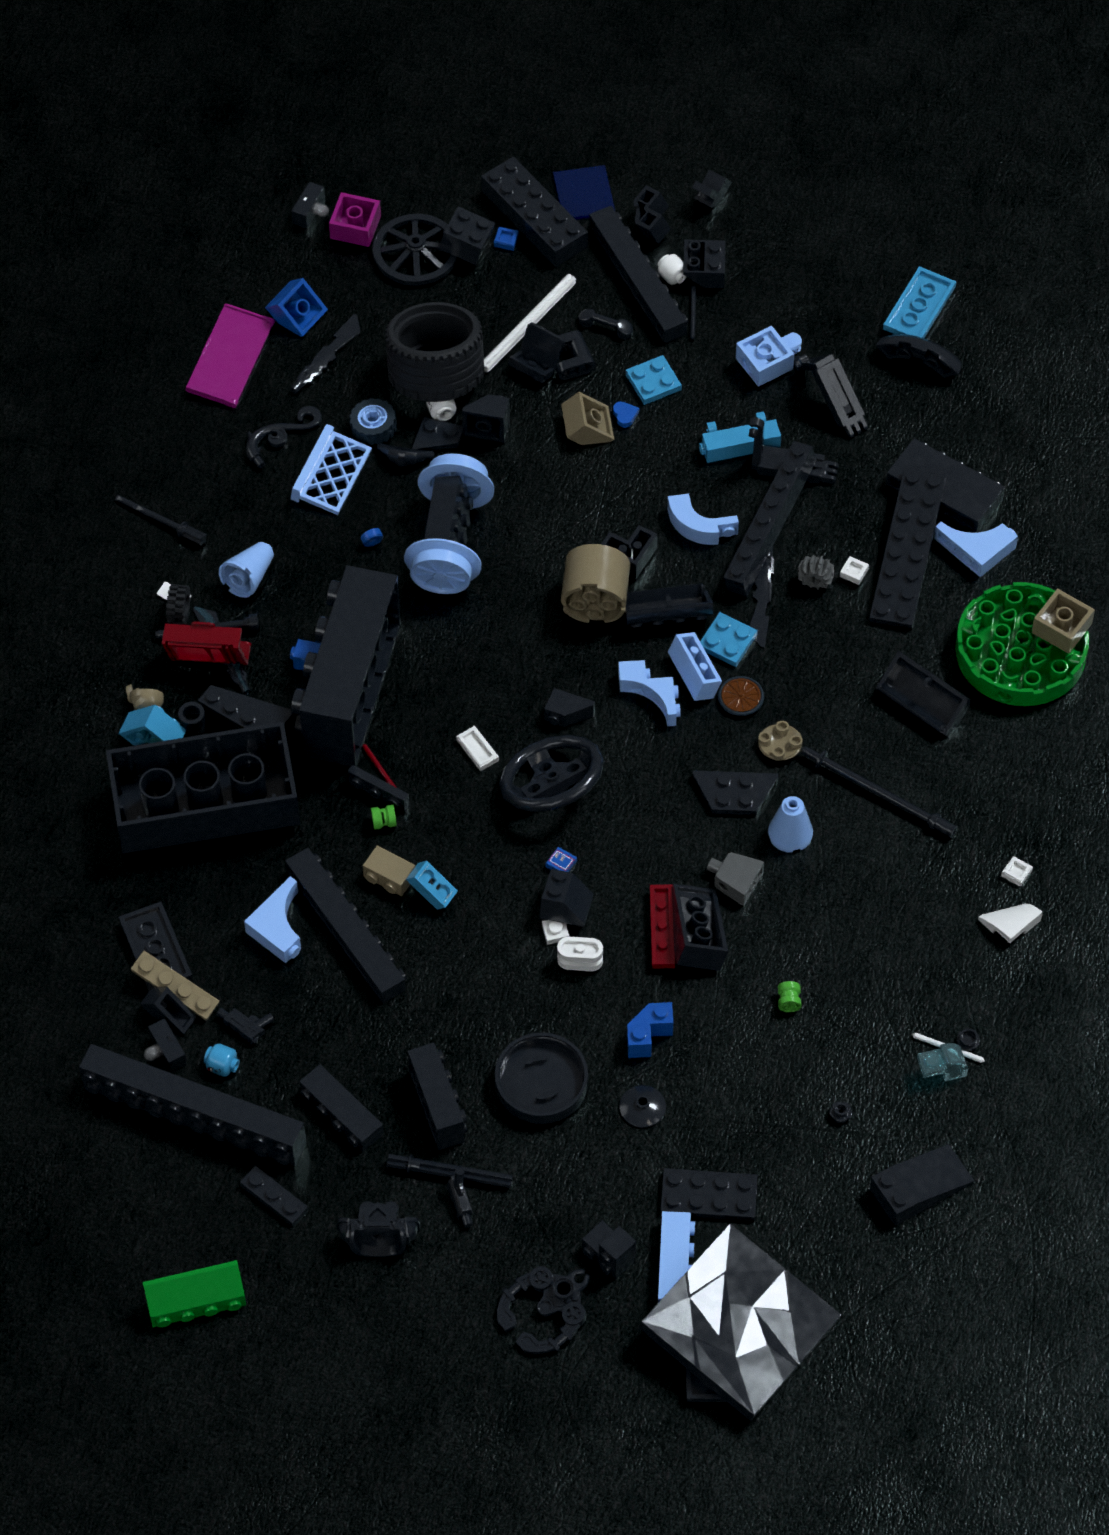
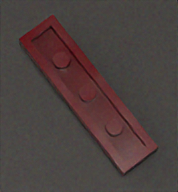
M672 884L650 885L652 969L675 968Z

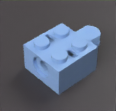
M770 326L736 343V359L759 387L793 370L794 354L801 351L802 339L794 332L781 338L776 330Z

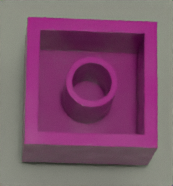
M341 192L329 222L330 239L370 247L381 218L380 201Z

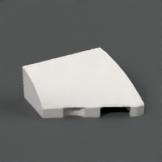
M1021 904L982 914L978 917V920L992 933L997 931L1011 943L1021 933L1026 934L1041 921L1042 911L1031 904Z

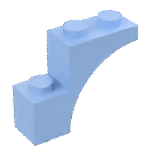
M645 660L619 662L620 692H632L647 697L661 709L667 721V726H676V717H680V704H675V699L678 698V685L673 684V677L650 678V668H645Z

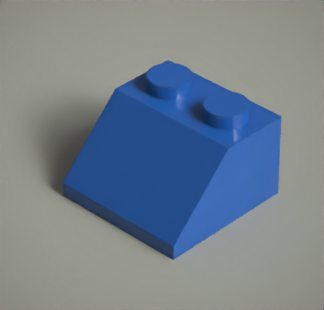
M304 278L291 280L265 307L278 324L300 337L304 336L328 310Z

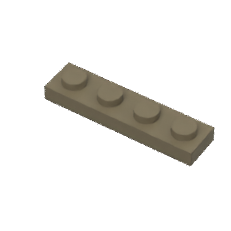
M146 951L141 953L131 967L133 973L154 987H168L193 1013L205 1021L208 1020L220 1002Z

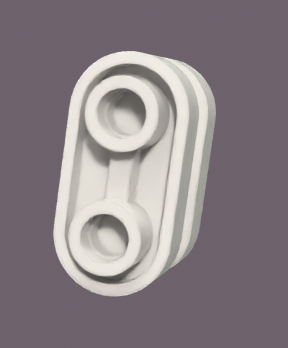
M564 937L558 942L557 960L559 966L563 969L596 971L601 968L603 964V945L599 940L595 938Z

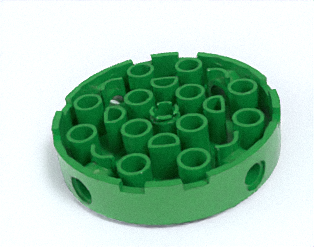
M1013 582V585L1002 587L997 585L987 589L981 596L973 599L967 605L958 625L955 647L956 658L960 670L967 681L980 693L1008 705L1035 706L1051 702L1063 696L1078 682L1085 667L1089 648L1088 631H1086L1069 654L1032 633L1035 616L1055 590L1034 583Z

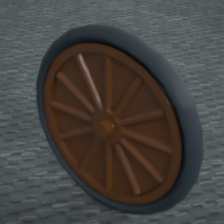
M736 676L726 680L721 685L718 691V700L722 708L728 713L736 716H747L755 713L762 706L764 692L760 684L754 679Z

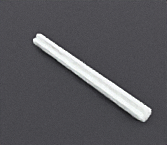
M567 274L484 359L485 372H489L523 338L529 323L533 322L536 324L576 283L574 276Z

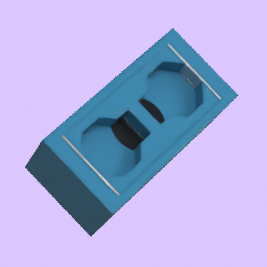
M428 861L418 863L406 878L436 909L446 908L458 891Z

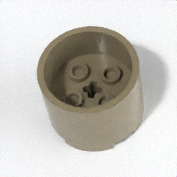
M586 544L572 549L567 554L561 594L563 611L570 617L589 623V620H604L605 623H609L622 617L626 608L630 573L628 557L616 548L601 544Z

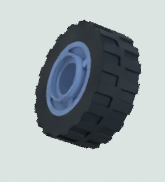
M370 398L356 404V407L351 410L349 417L350 426L356 440L361 441L363 444L378 445L379 443L387 442L389 438L394 436V432L397 430L396 414L393 406L389 405L387 401Z

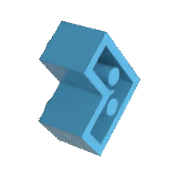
M152 705L129 712L119 734L136 746L147 742L155 743L183 738L186 729L176 719L168 716L161 707Z

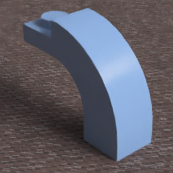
M689 493L668 496L667 509L670 521L674 528L685 538L700 544L717 545L719 544V537H730L738 534L739 521L737 515L705 518L697 514L692 508Z

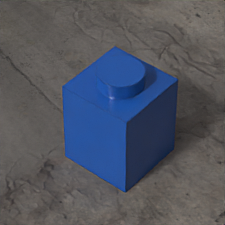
M298 639L296 647H292L290 653L294 669L303 670L307 653H318L321 643Z

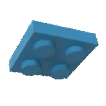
M663 355L626 369V376L644 405L682 390L681 383Z
M719 612L700 643L706 653L737 667L756 638L758 630Z

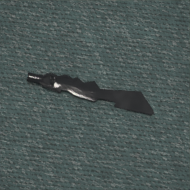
M356 314L352 315L333 335L336 339L329 346H323L314 357L312 363L303 369L297 377L296 383L290 388L292 393L297 394L301 388L312 384L314 378L321 376L323 370H327V364L336 359L335 352L361 333Z
M774 546L754 582L757 589L752 595L757 601V605L749 626L758 630L754 640L762 648L766 644L769 616H765L767 604L771 603V576H774Z

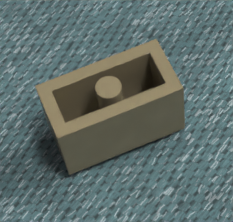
M377 845L363 864V874L370 883H377L383 886L389 893L403 896L410 886L406 878L415 868V865Z

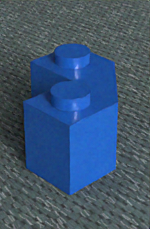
M672 1002L649 1003L627 1024L628 1058L651 1057V1036H673Z

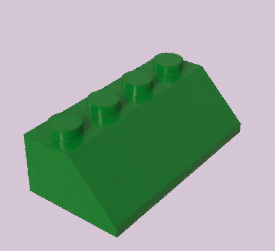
M237 1260L143 1282L153 1327H167L174 1322H188L195 1317L203 1315L214 1316L220 1311H235L242 1306H246Z

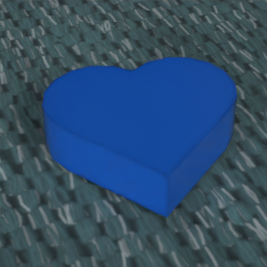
M617 402L613 406V415L617 418V424L623 428L631 426L639 413L638 407L625 402Z

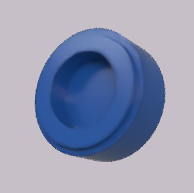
M379 528L370 529L361 536V540L366 547L375 546L383 539Z

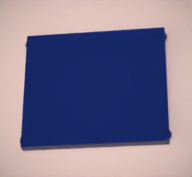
M605 165L553 172L559 203L575 219L589 218V214L608 206H612L615 211Z

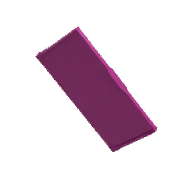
M224 304L186 386V391L236 408L275 320L230 304Z

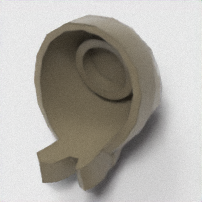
M132 684L126 686L127 699L133 704L134 710L152 705L162 707L164 695L159 690L139 688L133 690Z

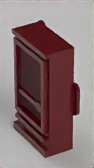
M192 622L191 625L165 624L162 645L172 661L176 659L178 661L228 664L230 662H233V664L241 662L242 665L248 666L251 648L250 642L240 641L242 628L215 627V624L210 622Z

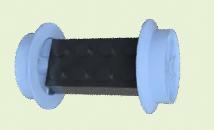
M444 454L434 458L418 477V487L422 494L431 500L424 540L417 541L406 549L404 561L410 570L411 579L419 587L433 593L454 594L465 590L469 586L470 581L475 579L481 571L482 564L480 558L473 550L465 546L467 544L466 531L467 527L470 526V509L487 504L494 495V485L488 477L486 467L480 461L462 454Z

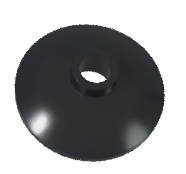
M639 1085L630 1088L623 1094L619 1108L622 1118L628 1124L637 1128H649L658 1124L664 1117L666 1102L663 1095L657 1089L646 1085ZM645 1101L647 1104L640 1105L639 1102Z

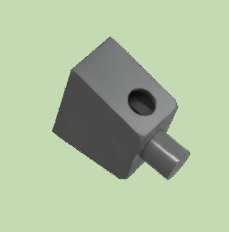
M731 852L728 853L724 862L711 858L707 870L716 874L715 887L744 906L763 875L764 862Z

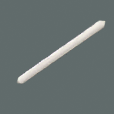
M918 1033L912 1034L913 1038L980 1063L985 1061L981 1056Z

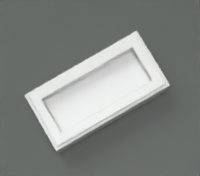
M475 726L456 736L457 742L480 771L499 761V756Z

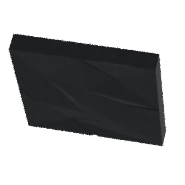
M729 1224L642 1320L639 1329L749 1421H752L835 1326L841 1314L733 1225Z

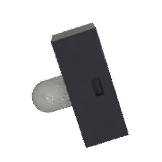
M312 182L308 183L291 211L293 224L307 229L316 215L321 217L328 215L329 208L323 204L325 201L323 186Z
M163 1019L148 1026L150 1038L154 1045L144 1051L145 1058L153 1061L162 1057L170 1073L186 1066L185 1053L166 1020Z

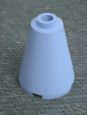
M258 542L225 561L220 566L218 573L222 584L226 583L230 587L229 591L238 597L247 598L254 594L274 557L273 549L267 543Z
M790 796L783 800L768 828L771 843L784 852L789 853L793 852V850L805 849L813 837V828L804 803L795 796Z

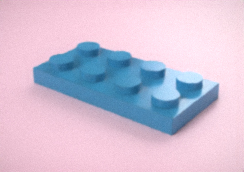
M919 266L884 322L883 330L893 334H907L925 338L955 289L956 281Z

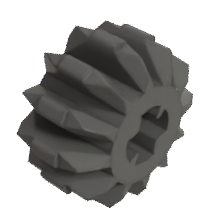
M813 555L812 557L805 556L804 560H801L798 566V580L802 581V585H808L809 588L815 587L819 590L820 587L827 588L828 584H831L833 581L834 565L830 563L829 559Z

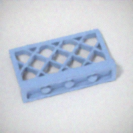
M326 424L292 488L291 500L299 502L301 499L338 515L372 447L333 431V426ZM334 440L343 442L345 447L335 450L333 446ZM359 449L365 453L361 457L354 458L352 450ZM347 452L350 460L340 462L338 454ZM334 456L336 464L327 466L324 459ZM353 464L355 472L346 474L343 467ZM339 468L342 476L332 478L329 470ZM325 472L328 480L318 482L316 474ZM344 480L347 488L337 490L335 483ZM331 484L334 492L323 494L321 486ZM317 488L320 496L311 497L306 493L308 490ZM336 496L339 503L335 507L328 504L326 499Z

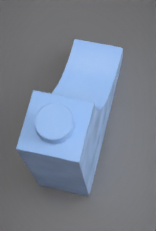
M940 522L935 527L934 539L981 577L1016 549L1018 536L1013 529L1006 527L1003 523L988 531L970 533L955 530Z
M291 876L244 921L246 933L285 963L291 958H295L301 950L300 937L291 929L287 921L289 905L298 893L297 881Z

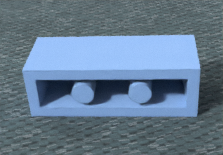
M695 632L677 634L668 650V654L695 701L713 699L722 682L720 676Z

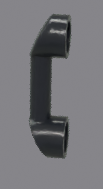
M590 308L583 310L578 315V323L582 327H591L594 322L617 328V336L620 339L627 340L633 336V326L628 320H615L597 314Z

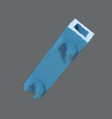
M764 412L755 413L756 418L763 420L765 423L764 445L780 448L781 434L776 419L766 421ZM715 421L706 423L707 433L702 434V443H699V450L701 455H705L707 463L753 454L754 438L748 435L751 428L758 429L757 427L744 425L717 431Z

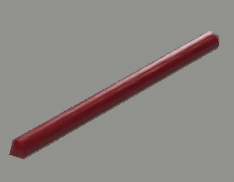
M363 744V750L384 780L396 787L367 744Z

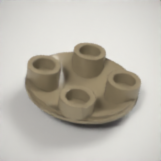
M779 721L765 728L759 734L758 745L761 752L768 758L787 760L800 752L802 737L786 721Z

